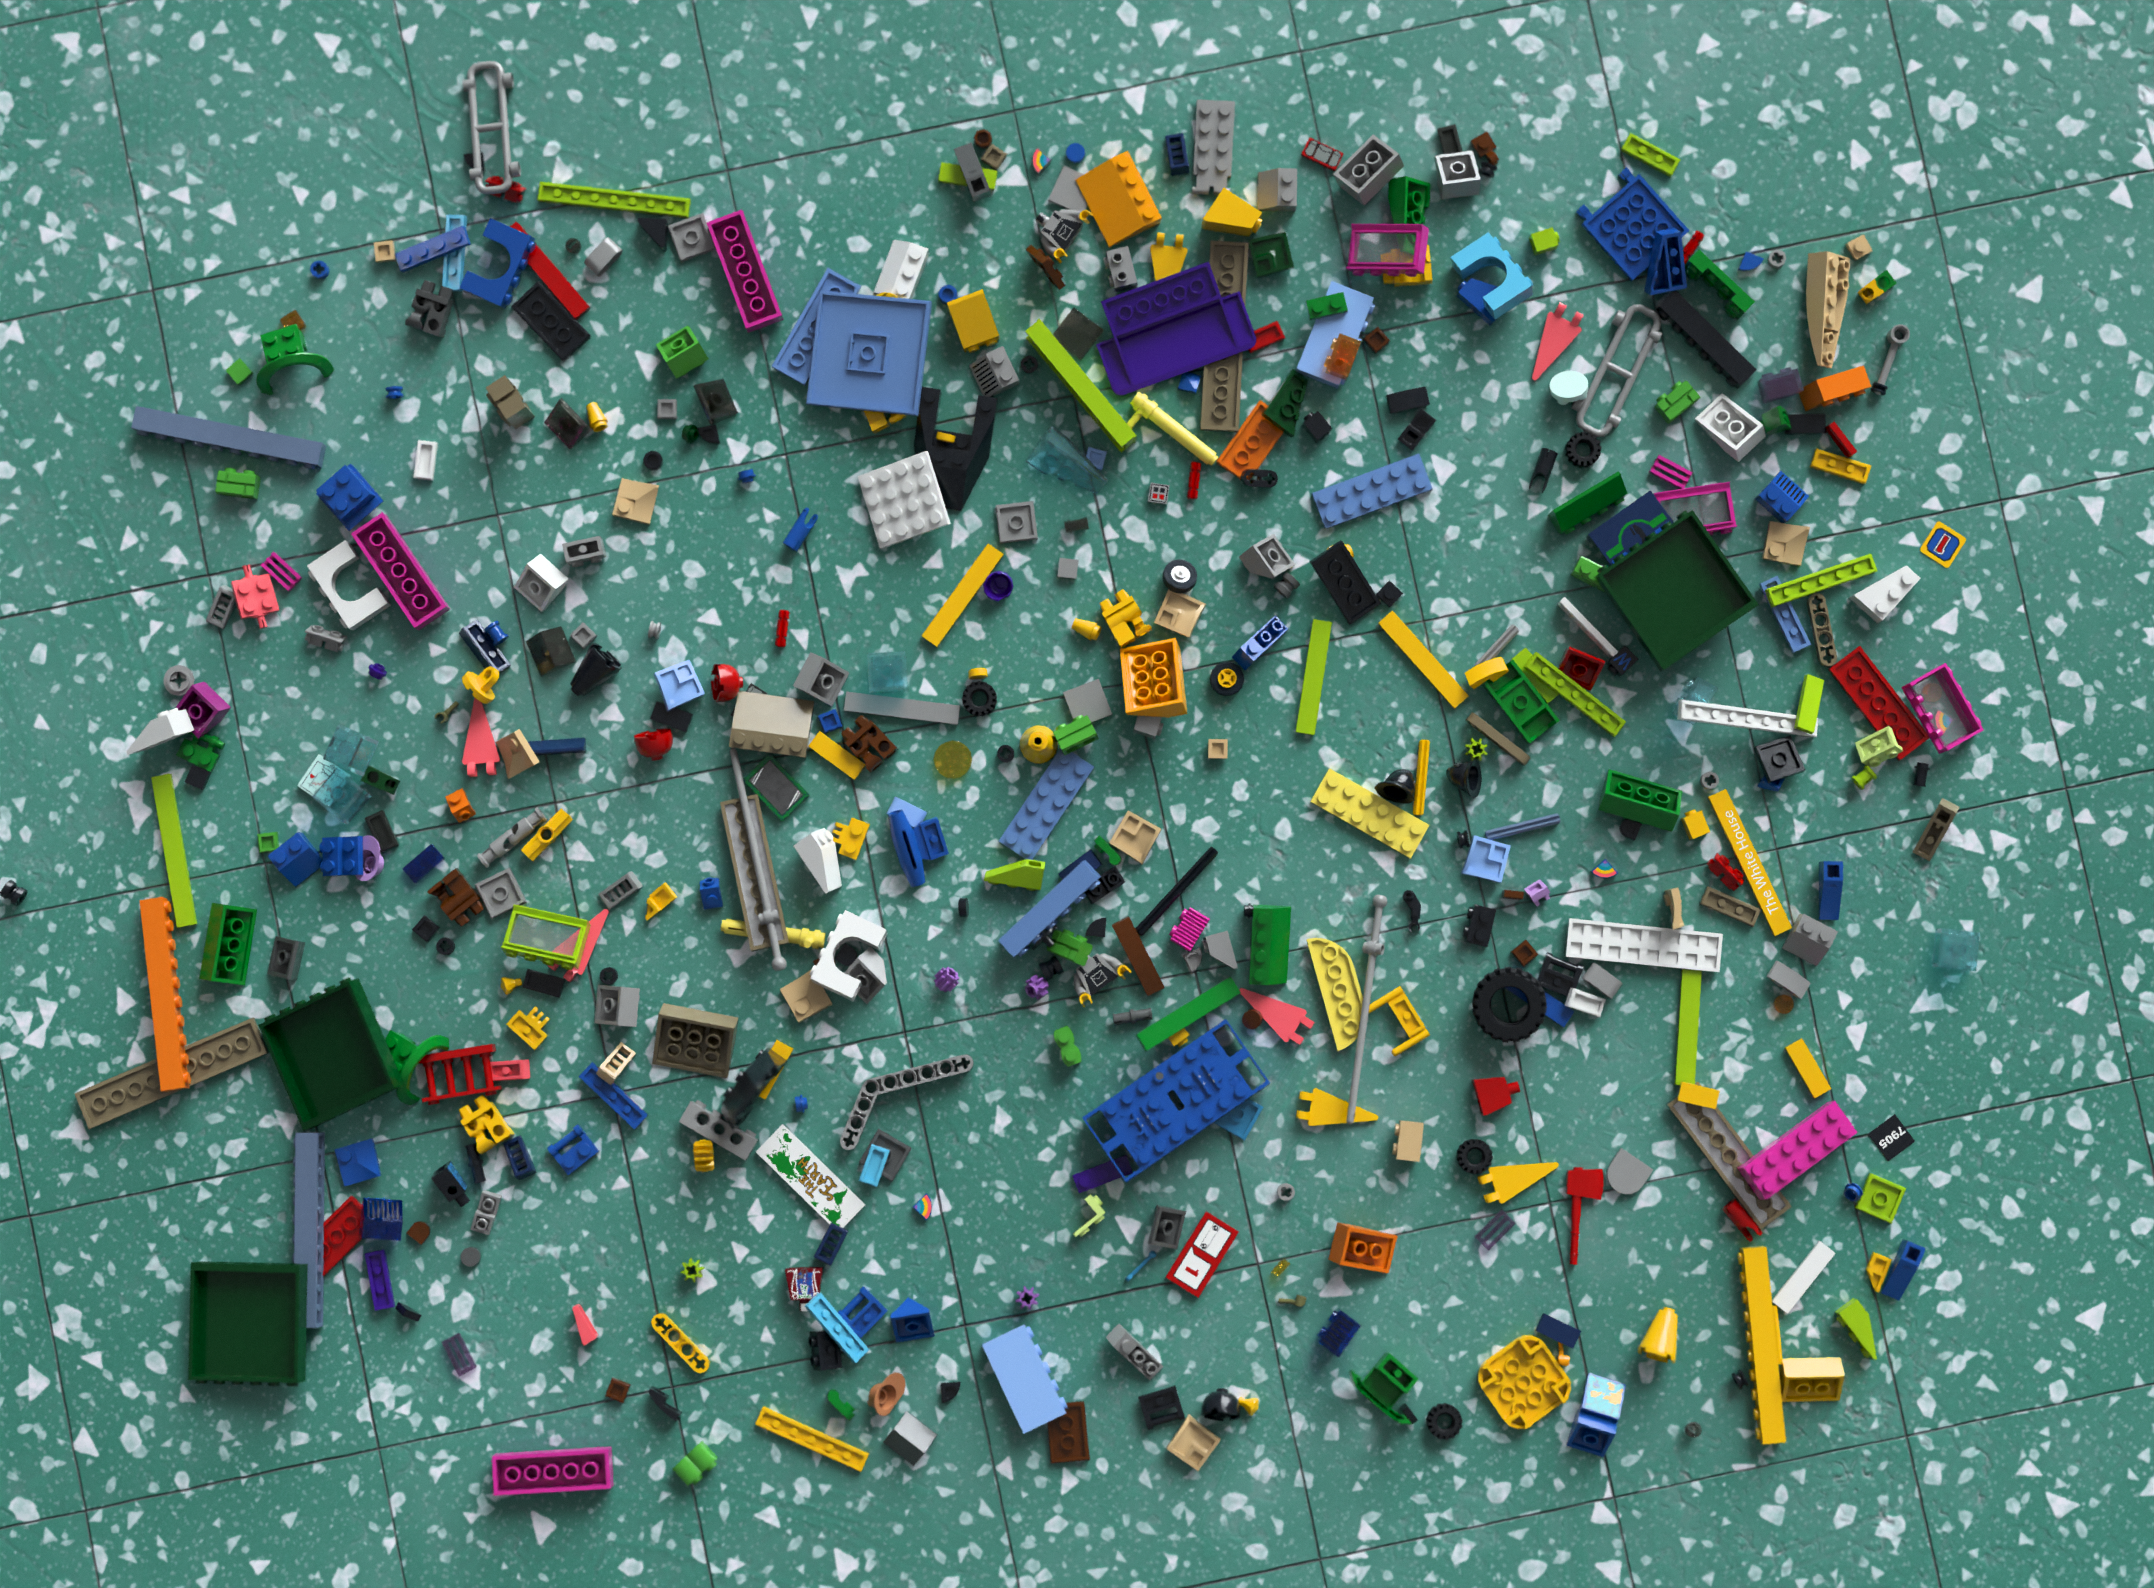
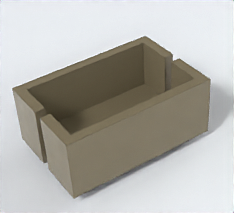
M505 375L486 387L489 392L486 394L487 398L498 409L496 410L509 427L512 425L517 429L535 417L526 402H522L524 399L515 385Z

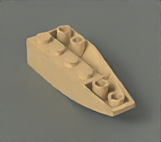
M1828 251L1808 253L1806 308L1808 328L1817 365L1832 368L1848 296L1850 258Z

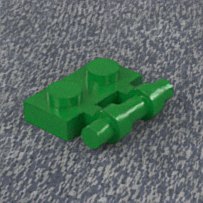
M189 732L188 734L193 736L192 741L184 738L176 756L212 772L220 757L214 750L216 747L222 750L225 743L216 736L205 734L198 739L192 732ZM200 740L209 743L207 749L198 745Z

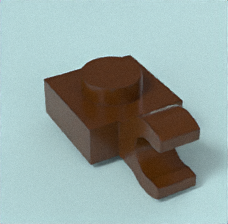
M1487 131L1470 141L1479 158L1485 156L1489 164H1498L1499 158L1493 152L1497 146Z

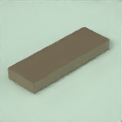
M1709 886L1706 887L1700 901V905L1751 927H1754L1761 909Z

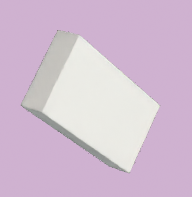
M418 440L414 479L434 480L437 442Z
M1570 987L1564 1006L1600 1017L1606 999Z

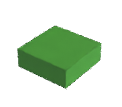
M240 358L225 370L237 385L242 384L253 374Z
M278 832L257 834L259 853L273 852L279 847Z

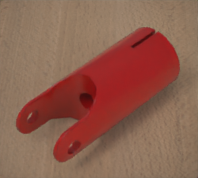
M1736 1199L1731 1200L1722 1208L1724 1213L1748 1241H1753V1237L1746 1227L1753 1229L1757 1235H1762V1230Z

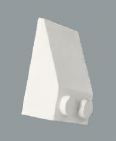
M1723 393L1695 418V421L1714 441L1738 462L1766 437L1763 424Z
M175 708L156 714L158 718L148 723L126 751L127 755L148 750L194 731L186 709L178 711Z
M823 828L810 833L794 845V848L825 894L842 886L836 846L833 836L828 830Z

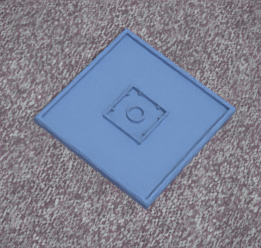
M820 290L806 404L918 416L932 302Z

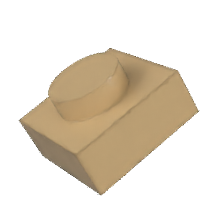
M1864 234L1846 244L1854 261L1873 251Z
M393 240L374 242L375 261L377 263L396 261Z
M1208 739V759H1227L1228 739Z

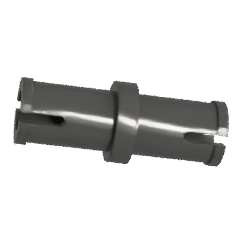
M1151 1007L1135 1011L1130 1009L1129 1012L1112 1014L1114 1026L1153 1020Z

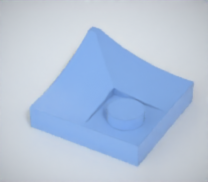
M690 660L654 673L667 712L705 695Z
M1475 835L1472 836L1461 874L1501 883L1511 846Z

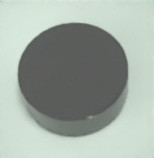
M468 1247L461 1253V1261L468 1267L477 1265L481 1260V1253L475 1247Z

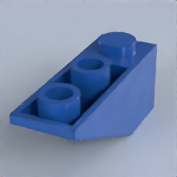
M1275 615L1243 644L1232 658L1246 670L1288 630L1287 626Z
M1843 861L1819 862V920H1839L1843 886Z
M1902 1239L1882 1288V1294L1898 1301L1901 1299L1920 1265L1926 1248Z

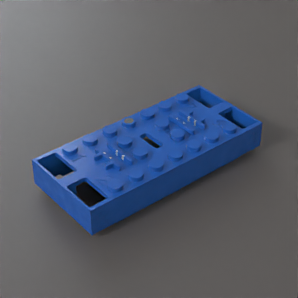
M1225 1019L1082 1118L1127 1183L1270 1085V1082ZM1226 1025L1242 1047L1241 1050L1231 1057H1228L1213 1035ZM1248 1057L1265 1080L1263 1084L1254 1090L1250 1089L1236 1068V1065ZM1171 1090L1175 1091L1185 1106L1181 1111L1176 1108L1168 1096V1092ZM1100 1111L1117 1134L1104 1144L1101 1143L1087 1120ZM1121 1144L1125 1145L1139 1166V1169L1128 1177L1123 1175L1109 1154Z

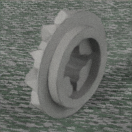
M173 666L164 675V686L173 695H184L194 685L193 672L185 666ZM179 673L181 678L187 680L182 682L181 686L178 683L172 682V680L178 679Z

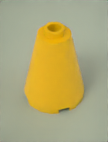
M1037 725L1030 727L1021 736V753L1030 762L1036 764L1045 763L1051 760L1057 752L1058 742L1053 731L1045 726ZM1037 739H1041L1042 743L1040 745H1036L1034 741Z
M1664 1307L1663 1310L1660 1309L1657 1312L1638 1347L1637 1352L1639 1354H1642L1643 1351L1647 1353V1358L1668 1363V1360H1671L1672 1364L1675 1363L1678 1315L1675 1314V1310Z

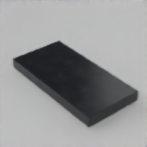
M539 281L511 306L563 362L591 337Z
M1340 540L1309 561L1349 625L1381 604L1343 541Z

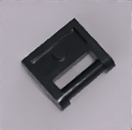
M1547 952L1537 980L1540 982L1541 987L1568 996L1570 987L1576 989L1584 966L1559 959ZM1551 963L1574 972V975L1570 977L1548 967Z
M1175 1385L1138 1396L1148 1430L1154 1429V1426L1177 1419L1180 1421L1185 1419ZM1176 1407L1177 1412L1154 1419L1150 1417L1152 1413Z

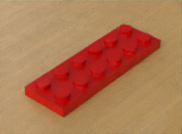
M1860 646L1828 669L1876 732L1887 726L1892 728L1897 744L1903 749V752L1896 756L1898 761L1930 738Z

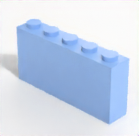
M1331 281L1326 296L1344 292L1348 311L1316 319L1296 371L1299 374L1338 389L1339 384L1344 385L1348 375L1344 373L1346 367H1351L1354 356H1351L1353 349L1358 350L1362 340L1358 338L1361 331L1365 332L1368 321H1365L1367 314L1372 315L1376 304L1372 303L1374 297Z
M1025 1324L982 1344L1023 1434L1066 1414L1065 1409L1068 1408L1064 1398H1059L1057 1393L1059 1387L1055 1379H1050L1048 1373L1051 1370L1047 1362L1043 1363L1040 1355L1043 1353L1039 1345H1034L1032 1338L1034 1334L1030 1326L1026 1327Z

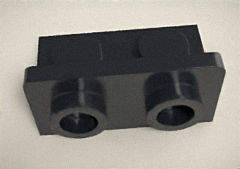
M1473 904L1472 908L1469 907L1467 913L1469 924L1464 927L1462 937H1465L1464 942L1488 947L1496 909Z
M825 1330L810 1331L808 1343L812 1351L810 1362L813 1369L824 1371L842 1368L840 1347Z

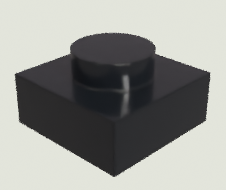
M1389 580L1378 591L1376 596L1390 608L1403 593Z

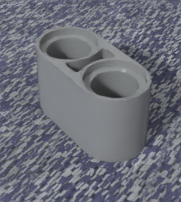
M607 237L586 258L584 264L597 276H601L620 257L623 250Z
M1592 963L1582 977L1584 981L1610 999L1615 996L1623 984L1595 963Z

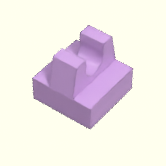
M1540 879L1524 888L1526 895L1536 906L1540 905L1538 900L1542 897L1546 900L1550 899V891Z

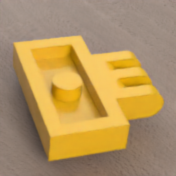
M851 818L849 826L836 822L835 826L842 828L841 832L835 829L832 831V833L839 835L838 839L833 837L834 842L841 844L838 853L857 860L870 824L855 818Z
M536 1006L527 1016L521 1010H518L506 1024L534 1050L549 1036L542 1028L550 1020L546 1017L542 1022L540 1021L544 1016L542 1011L537 1016H534L538 1011Z

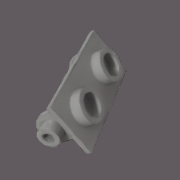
M311 625L305 630V633H307L305 640L309 644L322 647L323 641H325V649L335 652L343 651L344 644L341 643L347 639V636L342 635L341 632L328 631L319 625Z

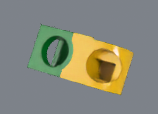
M1885 270L1857 293L1867 305L1897 283L1890 273Z

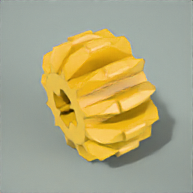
M711 1140L695 1141L693 1144L695 1170L697 1172L712 1171L715 1168L713 1142Z

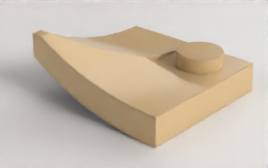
M622 478L612 515L650 525L659 485Z
M1770 521L1762 559L1800 567L1810 527Z
M1168 589L1154 623L1190 638L1206 604L1183 593H1175Z
M520 729L495 742L503 757L508 779L539 763L538 758Z
M1128 810L1110 840L1109 845L1128 855L1138 863L1143 864L1161 829Z
M1679 888L1666 890V895H1663L1666 906L1670 907L1672 913V929H1677L1684 926L1681 917L1682 905Z
M810 971L780 989L798 1023L832 1005L824 988L811 981Z
M1188 1414L1166 1449L1199 1471L1221 1439Z

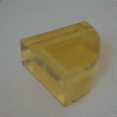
M1282 1258L1272 1270V1273L1278 1277L1290 1265V1262Z

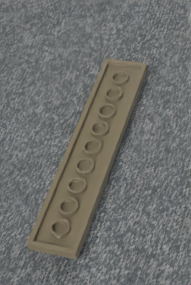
M1211 241L1209 264L1221 297L1240 291L1245 305L1249 243ZM1243 352L1204 365L1200 430L1239 432Z
M250 1018L185 1046V1053L188 1054L189 1058L187 1072L191 1076L189 1087L269 1053L255 1018ZM154 1059L75 1093V1097L88 1129H92L181 1090L161 1091L157 1059Z

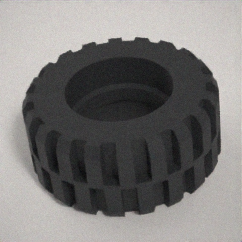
M1517 967L1498 968L1490 974H1486L1478 983L1472 1001L1473 1015L1482 1031L1495 1040L1499 1039L1507 1043L1508 1041L1519 1042V1040L1527 1039L1532 1033H1535L1543 1023L1547 1009L1545 992L1540 982L1529 972H1525ZM1515 987L1525 994L1528 1008L1520 1020L1503 1022L1494 1015L1491 1009V1000L1499 989Z

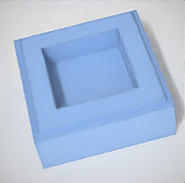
M1088 447L1083 466L1102 471L1107 452Z

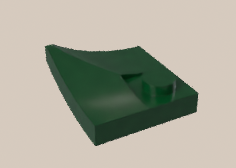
M1286 232L1248 240L1257 278L1294 268Z

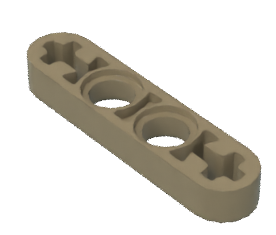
M1814 593L1808 597L1807 607L1817 657L1822 666L1830 667L1836 663L1837 653L1826 599L1822 594ZM1816 597L1817 600L1821 601V603L1818 604V609H1823V612H1817L1814 614L1813 611H1816L1817 607L1816 604H1812V601ZM1818 615L1823 616L1825 619L1823 626H1818L1815 623V618ZM1821 634H1825L1829 638V642L1826 645L1819 642ZM1830 646L1831 649L1827 650L1828 656H1832V659L1829 660L1828 663L1827 660H1823V657L1826 656L1825 650L1821 651V648H1827Z
M1472 712L1466 719L1471 726L1523 766L1531 759L1528 754Z

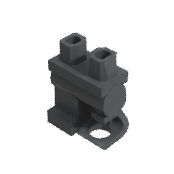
M424 280L421 289L416 290V295L412 302V308L415 309V312L406 319L405 325L438 337H444L446 323L451 312V306L454 303L451 300L453 289L441 286L439 295L433 294L436 283ZM428 313L425 325H422L421 318H424V314Z

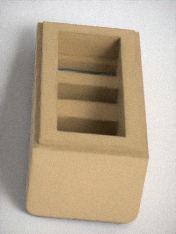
M620 1042L602 1063L596 1074L612 1085L636 1055V1052ZM621 1051V1052H622L623 1054H625L628 1058L626 1059L625 1057H623V1056H622L621 1054H619L618 1052Z

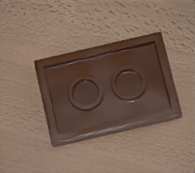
M1084 1401L1066 1402L1068 1406L1065 1409L1066 1414L1047 1422L1051 1464L1090 1460Z

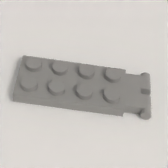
M1197 100L1193 176H1197L1196 186H1192V194L1209 195V188H1214L1213 195H1219L1223 188L1230 191V188H1227V178H1231L1235 101Z

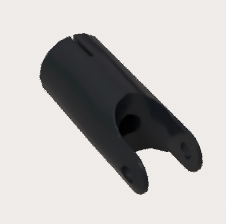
M1547 448L1541 449L1530 480L1529 489H1531L1533 481L1537 476H1543L1545 482L1541 493L1545 491L1558 455L1557 452Z

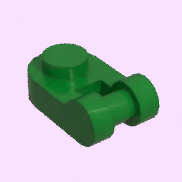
M1099 835L1094 840L1096 843L1094 847L1101 854L1105 852L1109 856V862L1112 865H1119L1122 861L1121 856Z
M832 1389L828 1392V1400L850 1421L855 1416L853 1406L848 1402L844 1404L839 1399L837 1390Z

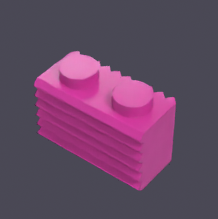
M1191 907L1188 910H1183L1179 917L1182 920L1178 927L1174 925L1169 933L1172 936L1170 941L1188 952L1191 951L1210 920Z

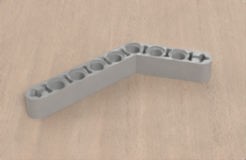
M967 1054L866 1080L862 1085L840 1138L842 1148L852 1150L858 1145L879 1094L967 1072L973 1068L974 1061L972 1057ZM962 1058L970 1061L967 1069L964 1066L957 1067L959 1071L955 1072V1065L952 1060L956 1059V1063L962 1062ZM945 1062L949 1063L952 1067L950 1073L947 1074L941 1070V1065ZM929 1067L932 1069L933 1075L931 1078H925L922 1075L924 1068ZM911 1072L914 1075L912 1083L904 1081L905 1073ZM892 1077L895 1079V1086L893 1088H888L885 1085L886 1078ZM869 1082H874L877 1086L874 1093H870L866 1089ZM861 1100L868 1101V1110L863 1111L859 1108ZM854 1118H859L862 1121V1126L858 1129L852 1126L851 1122ZM848 1128L853 1132L859 1133L858 1136L856 1134L853 1135L852 1141H854V1144H850L849 1146H847V1142L844 1141V1139L849 1138L851 1132H847Z

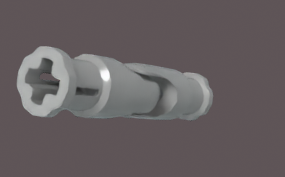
M536 807L532 814L527 818H522L513 825L511 829L489 845L490 847L483 853H478V859L488 868L489 864L496 858H501L521 840L535 831V827L540 823L546 822V816ZM506 839L509 840V843L503 844Z

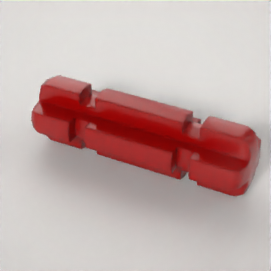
M1700 231L1694 233L1692 239L1689 240L1683 249L1685 264L1704 238V234Z
M1191 462L1187 498L1197 499L1201 463Z
M779 610L778 617L780 619L777 623L775 646L785 647L789 611Z

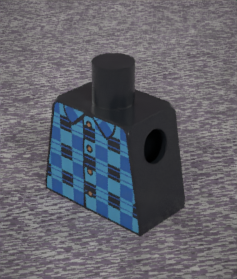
M451 1161L434 1171L431 1179L449 1202L455 1199L459 1206L462 1207L470 1201L465 1194L468 1186Z

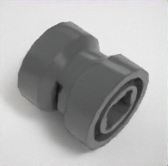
M1286 572L1282 576V580L1274 585V588L1283 597L1288 599L1293 589H1297L1300 583Z

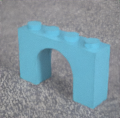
M1489 232L1450 257L1452 267L1462 279L1485 266L1499 267L1507 274L1505 281L1499 287L1483 297L1484 307L1495 320L1533 295V283L1530 278L1524 277L1520 266L1511 261L1512 258L1508 251H1503L1499 240L1496 237H1492Z

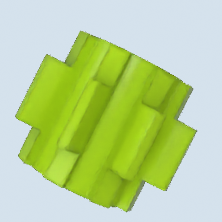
M1472 738L1470 739L1471 745L1465 744L1468 752L1464 755H1470V761H1473L1474 758L1481 761V755L1488 754L1484 751V748L1488 745H1482L1481 738L1478 742H1475ZM1477 745L1480 752L1475 755L1473 754L1474 750L1471 748Z
M689 1258V1264L682 1263L685 1269L680 1273H685V1281L692 1278V1281L696 1282L697 1277H703L701 1270L705 1269V1267H700V1259L694 1262L692 1258ZM695 1266V1271L697 1272V1274L693 1273L691 1275L689 1273L690 1269L688 1267Z

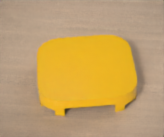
M1523 1335L1516 1338L1486 1359L1480 1365L1477 1372V1381L1501 1418L1510 1427L1516 1429L1532 1427L1531 1425L1560 1404H1564L1569 1399L1568 1397L1571 1392L1569 1377L1549 1351L1546 1344L1533 1335Z

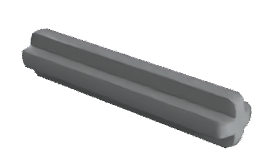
M1511 625L1475 663V666L1495 658L1517 635L1519 629L1515 625Z

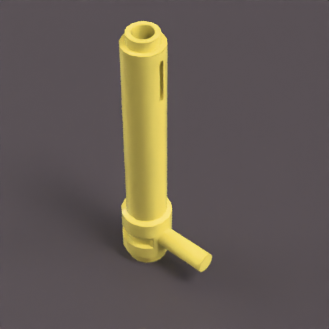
M1138 392L1132 399L1130 404L1136 412L1127 422L1131 429L1143 416L1154 422L1206 465L1212 466L1218 459L1216 452L1160 409L1155 401H1150L1145 393L1141 394Z
M734 919L722 920L721 931L724 934L748 937L745 921ZM786 927L789 943L799 944L800 947L805 948L812 946L813 949L824 947L826 933L821 932V930L815 929V931H810L809 928L796 929Z

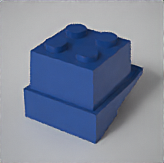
M351 463L348 466L344 465L316 490V495L348 531L352 530L384 502Z

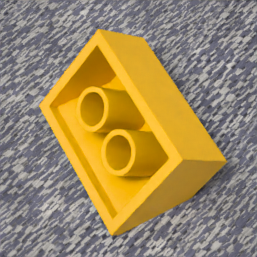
M1841 1358L1782 1359L1780 1368L1782 1402L1840 1401L1844 1381Z

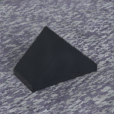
M638 218L636 221L641 228L665 252L668 241L667 220Z

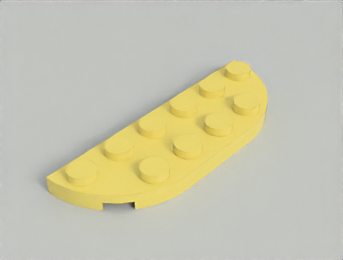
M1323 938L1306 939L1337 1051L1351 1045L1358 1037L1363 996L1355 968L1348 953L1338 944Z

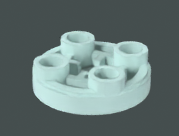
M1561 372L1550 381V393L1560 405L1584 400L1587 397L1588 380L1579 372Z

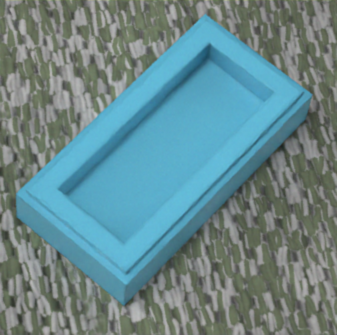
M871 1144L859 1181L877 1187L890 1150Z

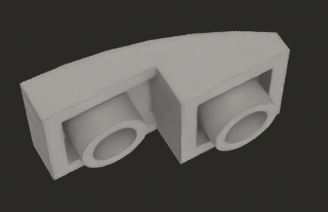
M1775 961L1766 976L1777 986L1785 988L1797 999H1802L1811 984L1800 974L1779 961Z
M483 1190L471 1230L490 1235L502 1195Z

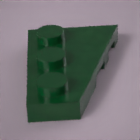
M1294 369L1289 372L1262 413L1263 417L1291 438L1295 434L1301 402H1303L1308 380Z

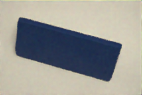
M478 620L461 629L459 635L484 668L494 667L500 674L511 666L500 649L494 646V641L488 633H485L483 626Z
M585 738L528 742L536 756L586 752Z

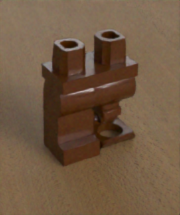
M860 715L854 721L860 730L854 734L847 727L841 732V735L846 741L845 744L858 759L861 757L864 759L867 770L872 773L883 763L879 756L872 755L869 752L872 746L885 761L898 748L871 720L869 721L863 715Z
M455 868L427 891L428 894L439 897L438 899L442 902L440 905L441 909L451 921L455 920L461 927L470 921L464 913L467 909L470 908L475 916L484 910L482 903L479 901L481 898L458 868ZM446 885L454 893L452 896H449Z

